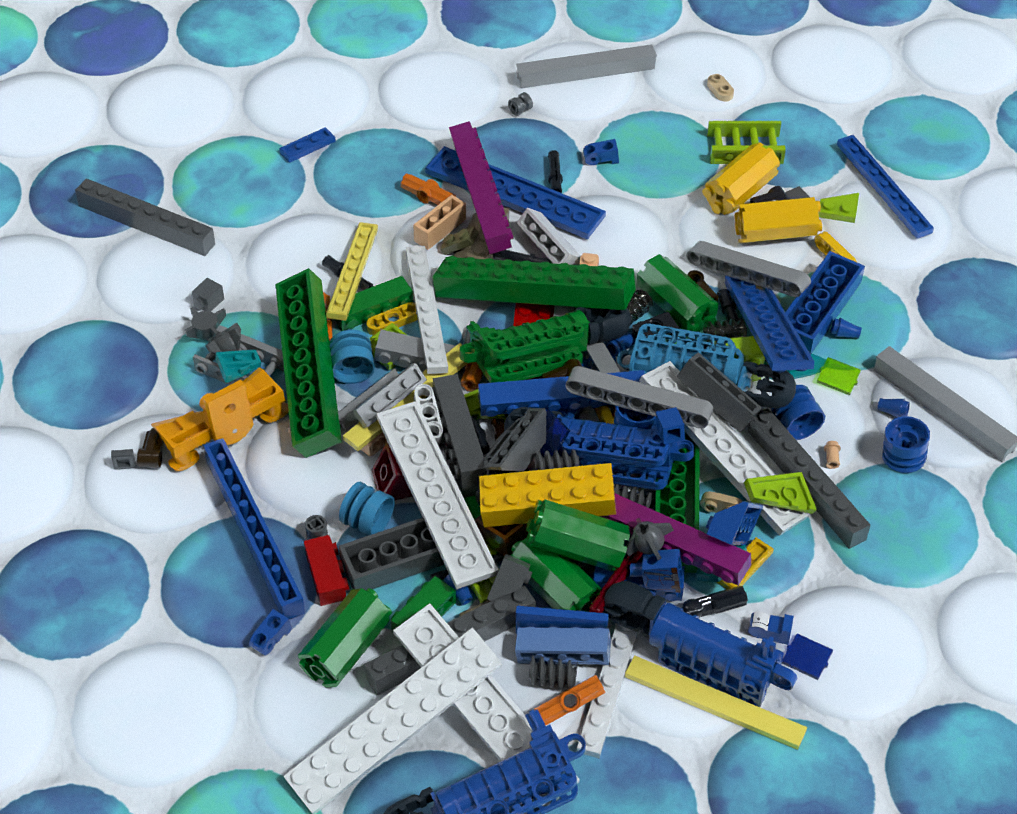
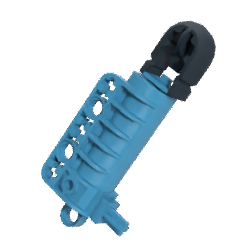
M644 324L638 331L633 351L623 350L617 356V362L623 369L628 371L644 370L646 374L669 361L681 371L688 360L699 352L762 407H785L792 402L796 393V382L793 375L787 370L785 372L772 371L769 365H757V363L748 361L744 363L743 353L727 337L655 324ZM650 329L654 335H648V338H646L644 332H648ZM709 339L711 340V343L705 342L704 340ZM735 353L739 357L738 359L734 358ZM631 355L630 364L624 365L622 363L623 358ZM752 374L758 377L765 376L763 380L758 379L756 389L760 390L761 394L747 391L748 387L750 388Z

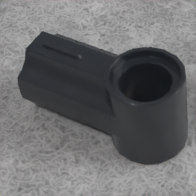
M775 186L766 194L750 198V203L790 199L781 186Z

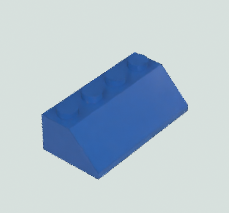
M744 501L715 513L714 517L710 516L707 522V535L730 545L747 546L764 505Z

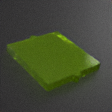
M828 357L824 366L820 368L821 373L817 383L850 395L854 385L856 386L858 383L857 379L861 370Z

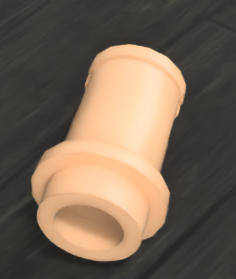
M828 441L824 446L827 460L826 466L830 469H836L840 466L839 451L841 446L837 441Z

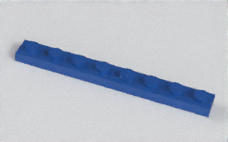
M854 135L838 139L837 146L916 239L932 234L934 227Z

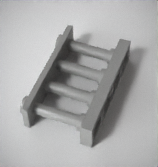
M219 325L216 330L220 333L228 328ZM241 334L238 351L256 350L261 362L268 364L264 371L269 376L275 369L284 371L282 350ZM209 353L205 358L196 354L193 356L197 372L225 383L218 364L213 362L216 354ZM244 375V376H242V377H240V378H238V379H235V380H233V381H231V382H229V383H226V384L231 385V384L237 382V381L240 380V379L243 381V380H245L248 376H247V375Z
M416 363L411 364L400 374L395 369H392L338 411L340 425L345 432L349 431L359 422L363 428L369 427L377 420V413L393 408L412 393L418 385L427 381Z

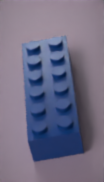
M831 251L828 252L810 277L811 284L799 297L795 298L785 312L810 355L831 327L834 318L838 317L861 284L865 269L864 265Z

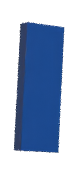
M324 127L279 148V151L291 163L336 142V139Z

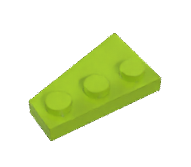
M802 472L747 478L744 481L751 502L810 514L817 510Z

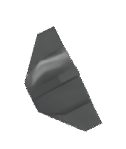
M194 307L190 308L193 318L191 319L192 326L185 329L187 337L208 340L219 334L216 329L226 317V310L224 308L216 313L210 311L198 312Z
M235 323L216 336L207 340L209 343L205 345L208 351L214 354L216 352L238 351L241 339L240 326L238 323Z
M637 518V525L633 529L632 537L626 545V553L628 556L637 551L643 554L654 553L658 560L662 559L658 550L664 544V536L674 531L671 524L642 522L640 518Z

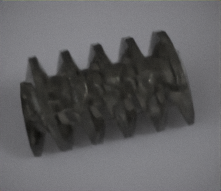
M642 289L635 290L627 306L631 315L630 325L637 321L638 317L648 313L649 307L653 306L650 295Z
M739 318L737 323L735 319H730L729 323L727 320H722L721 324L719 321H714L713 324L711 321H707L703 328V333L727 338L747 337V328L742 318Z

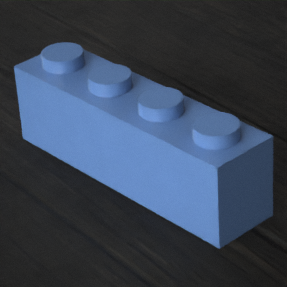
M518 628L515 646L517 662L530 664L531 657L534 655L535 662L537 663L540 657H543L545 664H547L550 658H553L554 664H557L558 660L562 659L563 664H567L568 660H570L572 664L578 662V664L609 665L610 632L609 629Z

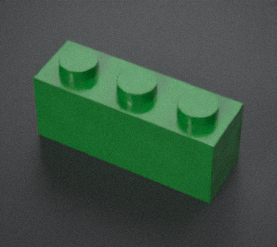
M436 576L429 582H425L421 590L415 596L410 597L400 611H396L391 618L392 633L394 629L428 604H431L442 617L456 603V590Z

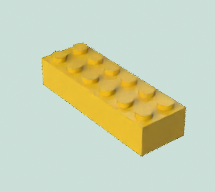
M611 463L479 476L480 511L484 527L528 523L529 519H533L535 516L534 508L537 500L543 501L544 499L596 516L616 515Z

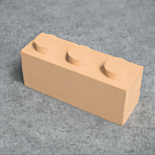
M453 195L449 196L413 225L414 241L429 250L466 220V203Z

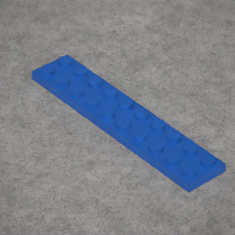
M444 146L425 167V173L469 191L456 151ZM488 164L497 193H499L501 203L504 206L522 213L527 208L541 212L553 226L585 239H589L606 217L605 210Z
M725 276L724 283L771 370L785 372L786 370L806 371L807 369H814L815 361L771 289Z

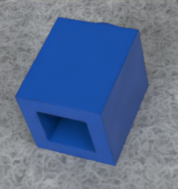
M677 407L656 411V428L663 444L685 440L684 422Z

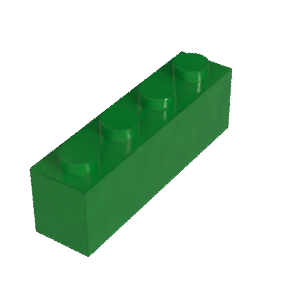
M399 276L356 293L347 320H334L342 331L352 329L366 323L370 317L408 302H413V290L403 276Z

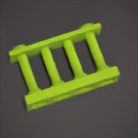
M709 121L707 137L715 138V145L711 146L710 164H729L750 145H741L740 137H751L752 145L759 143L758 137H769L770 145H763L762 147L773 149L780 164H784L785 145H777L776 137L780 136L781 121ZM722 137H733V145H723Z

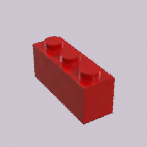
M330 535L305 540V554L320 606L343 601L346 597V591L349 590L347 578H342L341 573H344L342 561L336 558L339 555L336 542L332 543Z

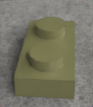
M475 227L462 229L455 234L447 235L443 239V244L440 248L441 252L446 255L473 245L479 231Z

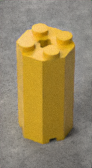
M761 142L750 145L705 183L702 193L714 213L726 215L737 210L735 209L736 205L744 204L778 174L779 170L777 168L780 166V161L773 149L762 147L764 144Z
M814 197L739 204L735 207V209L739 208V212H736L734 215L736 235H741L742 238L738 239L739 243L815 236L818 234V231H822V221L819 220L818 213L821 210L820 201H815Z

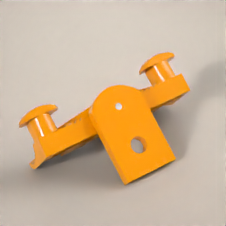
M259 367L245 380L242 381L240 379L214 394H205L199 402L203 411L194 412L192 410L183 416L152 423L151 426L159 433L167 449L171 452L172 458L168 460L169 466L175 471H183L197 463L199 454L195 448L202 446V444L212 439L216 441L224 438L227 445L234 444L249 433L254 425L252 418L259 415L262 420L271 423L283 418L289 411L288 404L284 402L283 390Z

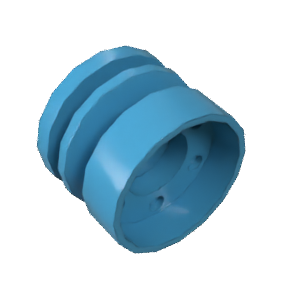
M345 330L331 338L329 343L334 378L346 384H356L370 378L374 373L375 364L369 336L359 330Z
M361 481L356 482L343 499L339 511V521L353 529L359 527V531L368 536L384 531L394 510V498L382 491L375 492L372 486H367Z

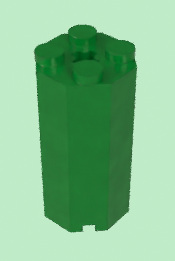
M658 254L646 261L644 264L645 270H640L637 273L636 285L665 312H669L672 318L684 330L700 332L715 324L718 302L668 257Z
M546 499L543 501L537 500L534 508L535 516L533 519H529L526 531L529 532L526 542L530 546L613 572L615 568L618 569L627 550V547L624 546V539L629 541L630 537L629 526Z
M527 538L516 542L512 546V557L531 564L529 571L532 572L528 584L553 609L589 612V607L602 588L571 558L530 546L526 542Z
M362 588L351 590L298 654V659H301L299 666L312 680H323L322 685L324 687H337L390 621L389 616L392 614V610L382 603L378 598V594L371 588H367V590Z

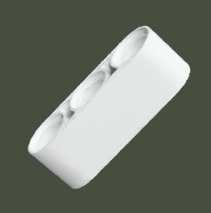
M421 384L415 388L414 402L417 401L423 415H432V417H425L431 432L437 434L434 438L439 445L442 441L443 428L434 392L429 385ZM425 395L428 398L422 399L419 396Z

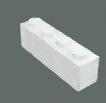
M527 208L516 223L553 264L568 263L570 265H579L581 255L541 212Z

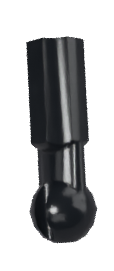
M737 586L697 599H688L681 608L683 612L692 616L697 615L700 618L747 605L748 598L743 586Z

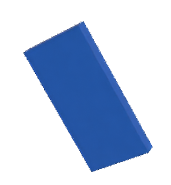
M516 606V634L518 628L526 627L607 629L609 614Z

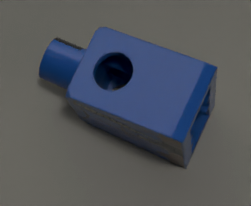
M679 549L658 550L662 558L660 560L657 559L654 553L643 554L642 563L630 564V576L643 577L646 589L681 593L683 570Z

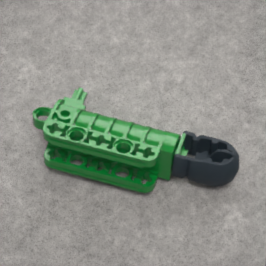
M579 307L574 312L566 313L563 316H552L550 319H539L536 322H526L522 325L509 326L502 330L489 329L488 327L480 328L477 323L470 321V325L466 326L470 333V343L460 346L459 357L463 362H477L490 383L526 380L542 376L546 372L562 367L569 359H577L582 364L583 355L581 351L587 350V345L595 344L598 340L604 342L622 337L629 330L631 315L627 308L626 310Z

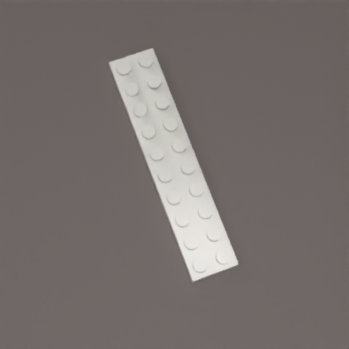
M671 361L642 375L639 380L640 383L699 398L694 391L685 386L677 377L680 371ZM714 410L705 428H696L684 424V430L687 435L748 502L751 501L744 481L747 478L775 475ZM762 504L764 506L760 513L779 536L807 519L810 513Z
M417 401L377 413V420L456 589L497 576L499 570Z
M431 604L425 606L393 630V634L421 667L459 638ZM491 675L453 704L499 761L530 748L529 742L532 741L530 733L533 731L525 714ZM552 800L543 804L542 806H548L552 802Z
M472 627L285 774L284 778L310 812L316 814L501 667V660Z

